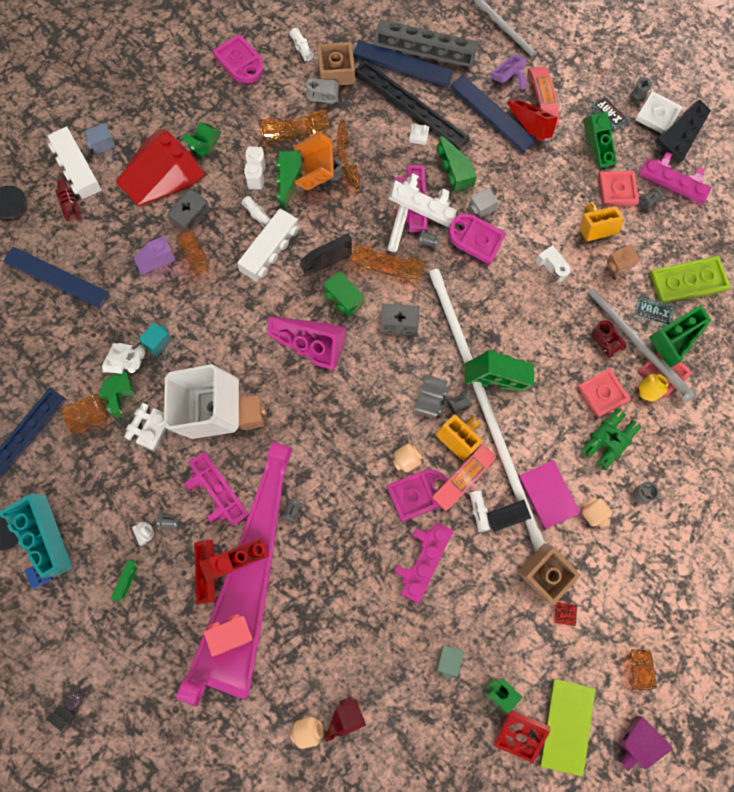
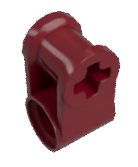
M600 321L592 330V337L607 358L613 357L614 353L619 350L626 349L624 339L610 321ZM600 328L604 329L606 334H603Z

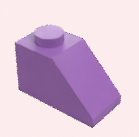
M165 236L146 243L134 260L141 275L175 261V258Z

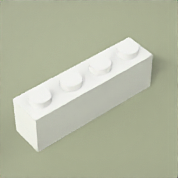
M68 127L47 135L51 141L48 145L52 153L57 152L58 154L55 157L58 164L66 169L63 170L65 177L68 181L72 180L73 182L70 186L75 195L79 193L83 200L102 191Z
M280 208L237 262L239 271L256 282L263 278L271 263L274 264L278 259L280 251L286 249L290 238L298 233V219Z

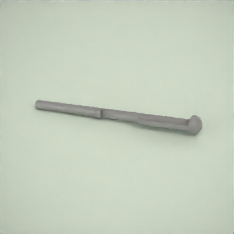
M473 0L485 12L493 17L491 20L495 21L531 57L536 54V51L483 0Z
M594 288L591 289L588 294L683 396L681 400H692L694 391L682 381L663 359L660 360L637 336L638 334L623 321Z

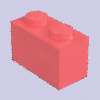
M239 614L227 618V623L220 625L217 622L207 626L208 630L204 632L212 657L253 641L244 616L240 617Z

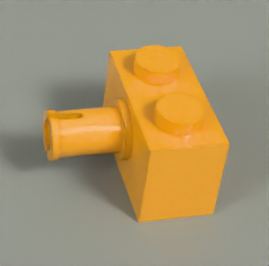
M591 202V204L588 203L584 207L587 213L583 214L579 230L586 241L620 233L624 217L617 206L598 210L596 205Z
M454 414L435 435L464 462L483 442L474 433L481 423L478 419L473 424L477 419L474 416L464 423Z

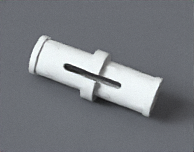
M293 28L289 35L295 43V48L301 53L304 61H310L314 54L310 50L307 40L303 38L298 28Z
M250 196L245 197L241 204L251 213V217L256 219L265 228L271 220L270 217L266 215L264 209L258 206Z
M482 491L469 493L473 506L472 515H475L478 532L491 530L486 514L488 509L485 508Z

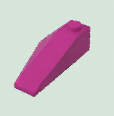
M268 317L267 335L285 346L292 347L297 351L296 353L308 357L315 365L332 370L335 369L345 343V327L329 323Z

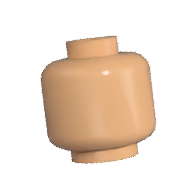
M408 443L394 452L395 459L393 463L398 470L402 469L408 473L420 466L423 455L416 445Z
M594 497L583 505L582 514L591 526L599 525L601 528L610 522L609 517L612 515V510L602 498L597 499Z
M314 717L297 720L290 731L291 741L300 749L317 746L324 735L321 722L317 721Z

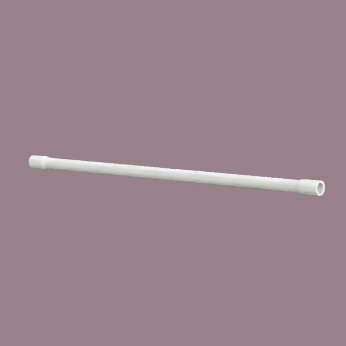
M433 269L429 272L430 278L438 293L465 364L473 358L445 289L440 270ZM472 382L517 502L525 500L532 519L525 521L536 552L545 543L537 527L482 383Z

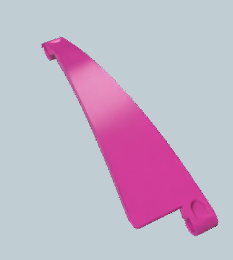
M272 442L267 455L266 467L238 544L239 547L262 538L269 557L227 574L207 625L209 626L217 622L222 625L228 622L227 618L239 614L240 617H245L253 641L212 657L205 635H203L190 670L178 690L176 700L197 707L206 686L241 699L248 697L266 602L283 479L292 454L291 447Z

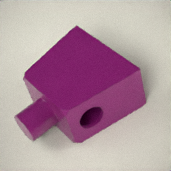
M635 716L619 741L618 745L626 753L618 762L627 771L635 763L640 768L648 769L668 754L673 747L644 717Z

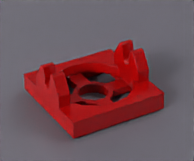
M511 710L509 714H504L503 720L500 722L499 731L494 740V747L534 763L550 733V726ZM515 723L524 725L522 730L517 731L508 727ZM531 728L537 732L535 739L530 738L529 731ZM519 734H523L528 738V740L525 742H519L516 739V736ZM506 735L513 738L514 745L506 739ZM527 745H530V746H531V747H529V748H521V747H525V746H527Z

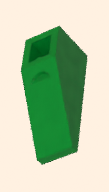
M608 111L583 118L586 136L599 168L616 165L617 159Z
M440 137L437 152L438 155L442 156V165L444 170L448 172L449 184L453 185L454 191L475 186L477 175L471 161L446 138Z
M300 151L279 152V159H276V169L280 170V174H276L277 185H280V190H277V201H281L282 208L286 207L297 186L295 180L302 176Z

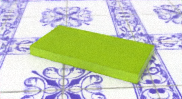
M719 256L657 268L649 272L661 305L731 289Z
M553 679L546 725L550 726V733L542 747L541 767L584 776L596 688Z

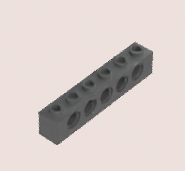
M380 19L376 29L374 45L473 67L479 41Z

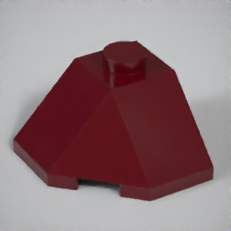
M347 697L339 701L340 706L336 707L325 735L326 742L333 740L336 736L341 737L367 726L356 699L352 700L351 697Z

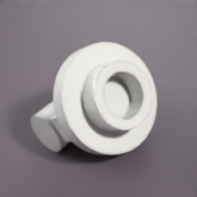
M140 522L132 527L139 546L147 544L154 537L152 526L146 522Z

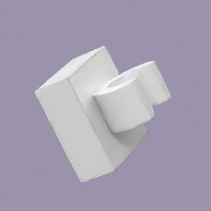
M412 124L409 143L426 145L429 126Z

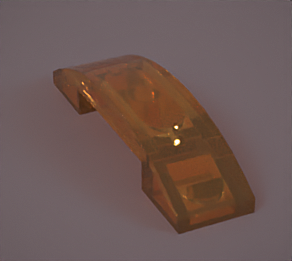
M326 110L309 112L308 117L277 122L275 118L258 120L261 136L264 138L290 139L319 132L329 127L330 122Z
M343 119L340 121L337 130V158L342 161V172L345 178L358 190L360 189V178L357 166H349L344 145L348 144V132Z
M355 244L350 259L352 262L372 271L409 279H421L426 261L408 257L407 260L375 252L372 247Z

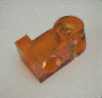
M632 649L630 652L633 680L631 681L632 690L656 689L657 684L651 651L648 649Z

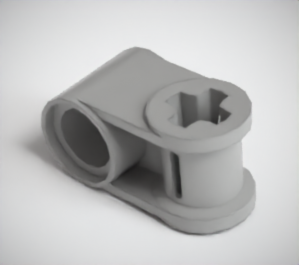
M311 78L307 81L306 87L308 90L306 97L309 101L329 104L338 101L339 83L337 81Z

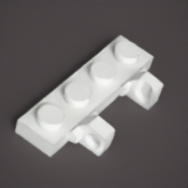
M415 174L408 177L407 182L404 181L403 184L396 180L392 183L388 197L389 200L449 228L457 211L449 207V202H447L449 191L445 189L438 192L439 197L434 199L418 192L416 180L419 176Z

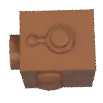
M630 244L612 253L607 260V265L610 271L617 276L635 267L640 259Z
M259 395L239 398L240 428L246 430L264 427V416H267V411Z

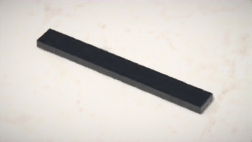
M366 60L355 69V75L420 124L429 126V130L436 136L446 138L459 151L470 140L468 135Z

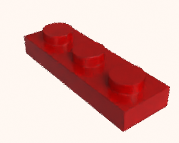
M213 540L195 542L196 604L215 602V580L206 581L199 562L214 556Z

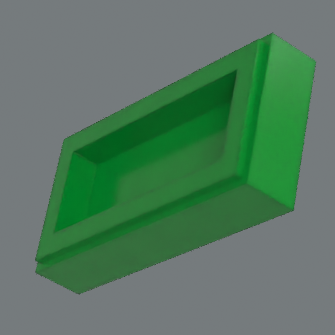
M127 560L111 600L120 603L124 602L139 564Z

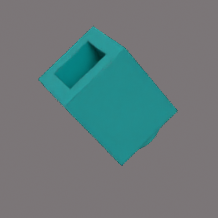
M153 322L139 338V341L146 349L158 356L171 341V337L168 334L169 330L162 324L158 326Z

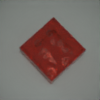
M556 602L554 623L576 626L577 605Z

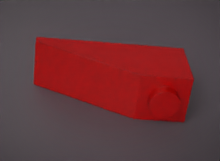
M519 99L508 101L507 105L526 131L535 136V139L544 141L546 138L553 137L558 119L557 116Z

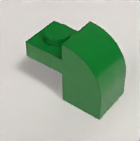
M199 122L194 135L185 133L182 140L188 143V148L201 156H205L216 145L221 131L208 123Z
M127 371L108 377L102 383L99 391V396L106 403L108 412L112 413L115 418L124 417L120 399L135 395L132 380Z

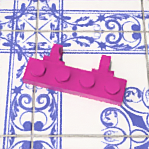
M668 152L665 153L662 160L646 159L639 173L640 176L702 205L704 204L712 188L703 184L704 180L701 179L705 169L698 167L694 176H686L675 171L668 164L673 155Z
M407 165V175L394 177V181L396 180L403 184L404 181L407 182V178L412 174L419 176L416 180L418 183L416 188L419 189L418 192L426 195L425 165ZM395 209L394 211V220L397 216V209ZM408 209L405 223H408L409 232H421L422 229L427 232V217Z
M205 451L188 462L194 472L190 474L192 478L184 483L187 490L191 492L192 488L199 487V485L201 488L205 487L216 503L214 504L216 509H214L213 513L206 515L211 524L219 519L222 521L227 519L231 526L234 527L249 516Z
M435 522L431 531L428 529L425 532L418 529L414 530L411 537L418 538L422 542L420 547L423 549L414 567L411 566L408 570L397 565L394 571L395 574L403 577L401 582L405 586L401 593L402 596L418 604L420 603L454 530L438 522Z

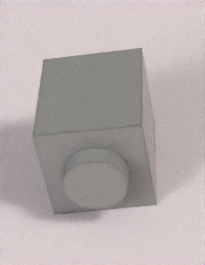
M487 188L471 197L469 210L472 215L481 219L495 211L499 201L492 191Z

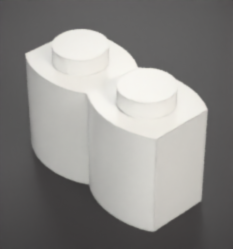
M249 146L246 150L247 164L244 170L248 189L261 190L264 185L263 172L265 170L262 147Z

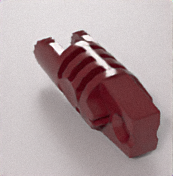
M65 179L57 180L55 192L65 221H70V212H74L75 218L81 220L82 216L72 189L68 188Z

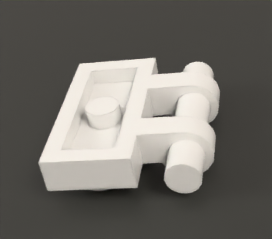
M113 343L102 365L103 372L122 374L124 369H128L130 373H134L140 367V360L145 356V346L139 345L133 350L132 345Z
M142 403L140 408L136 409L132 423L128 424L124 438L131 441L135 434L139 436L136 440L138 445L155 452L167 429L164 426V412L153 408L151 414H147L146 411L149 406ZM142 419L146 420L143 429H138V426Z

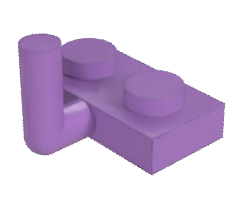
M513 54L490 73L491 79L504 83L515 74L518 76L520 89H526L525 74L521 69L527 64L526 58Z

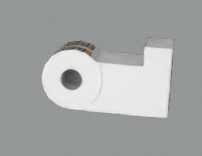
M553 245L539 254L535 261L539 267L544 264L550 271L553 280L557 282L564 281L570 273L569 264Z

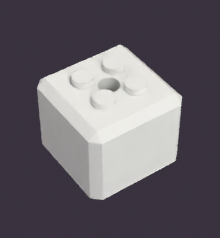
M213 364L169 372L165 377L164 426L170 431L191 439L235 432L239 427V380Z

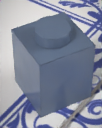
M105 123L85 130L88 137L85 141L89 149L93 148L95 154L115 147Z

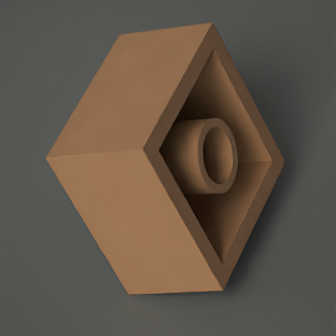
M352 43L317 44L320 79L335 80L339 85L355 84Z
M545 543L517 572L543 600L552 605H555L581 576L555 547Z

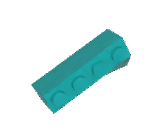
M29 494L0 511L1 518H5L8 523L7 527L11 532L15 533L19 539L18 544L26 550L28 559L41 578L57 577L73 568L46 495Z

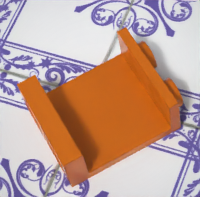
M319 132L294 146V151L301 152L305 167V176L295 180V184L310 190L334 177L331 138Z

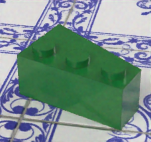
M699 305L650 335L649 339L663 360L671 368L684 359L683 357L687 351L692 348L693 343L711 322V318L703 306Z
M487 350L465 363V384L471 385L472 382H480L484 387H488L489 384L499 385L500 389L523 391L534 386V364L527 363L525 360L511 358L509 355L498 354L493 350Z

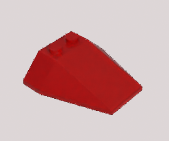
M159 129L143 142L115 182L139 207L192 187L205 177V174L191 153L168 130Z

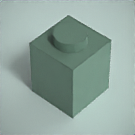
M444 645L441 646L435 670L440 672V677L451 680L452 676L458 677L464 651Z

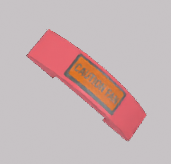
M545 66L528 68L531 84H534L539 108L557 116L556 126H559L556 93L547 68Z
M482 444L431 498L447 511L496 459V456Z

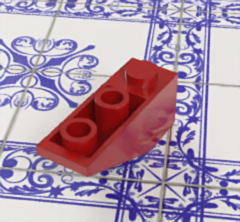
M259 538L199 563L206 581L267 558L269 555L263 539Z

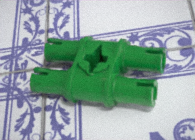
M616 408L608 419L601 421L598 429L591 433L589 442L581 449L583 454L590 449L586 457L591 458L600 446L603 447L606 452L596 464L600 467L605 462L601 468L605 471L615 459L621 458L624 450L632 444V438L642 428L638 424L633 429L637 422L631 420L623 432L620 431L617 425L626 417V414L623 411L617 416L621 411L619 408Z

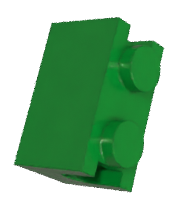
M340 271L323 284L325 288L323 295L328 301L332 300L336 304V309L347 317L364 304L365 296Z
M491 678L485 684L484 688L486 690L482 693L501 712L507 714L523 698L504 678Z

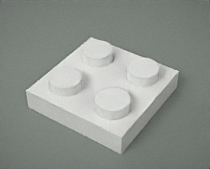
M652 91L635 120L663 134L676 120L683 107Z

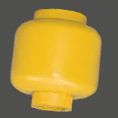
M650 374L639 383V395L644 400L656 402L668 392V382L660 374Z

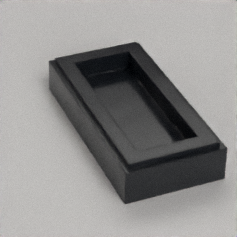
M525 500L487 513L494 532L532 519Z

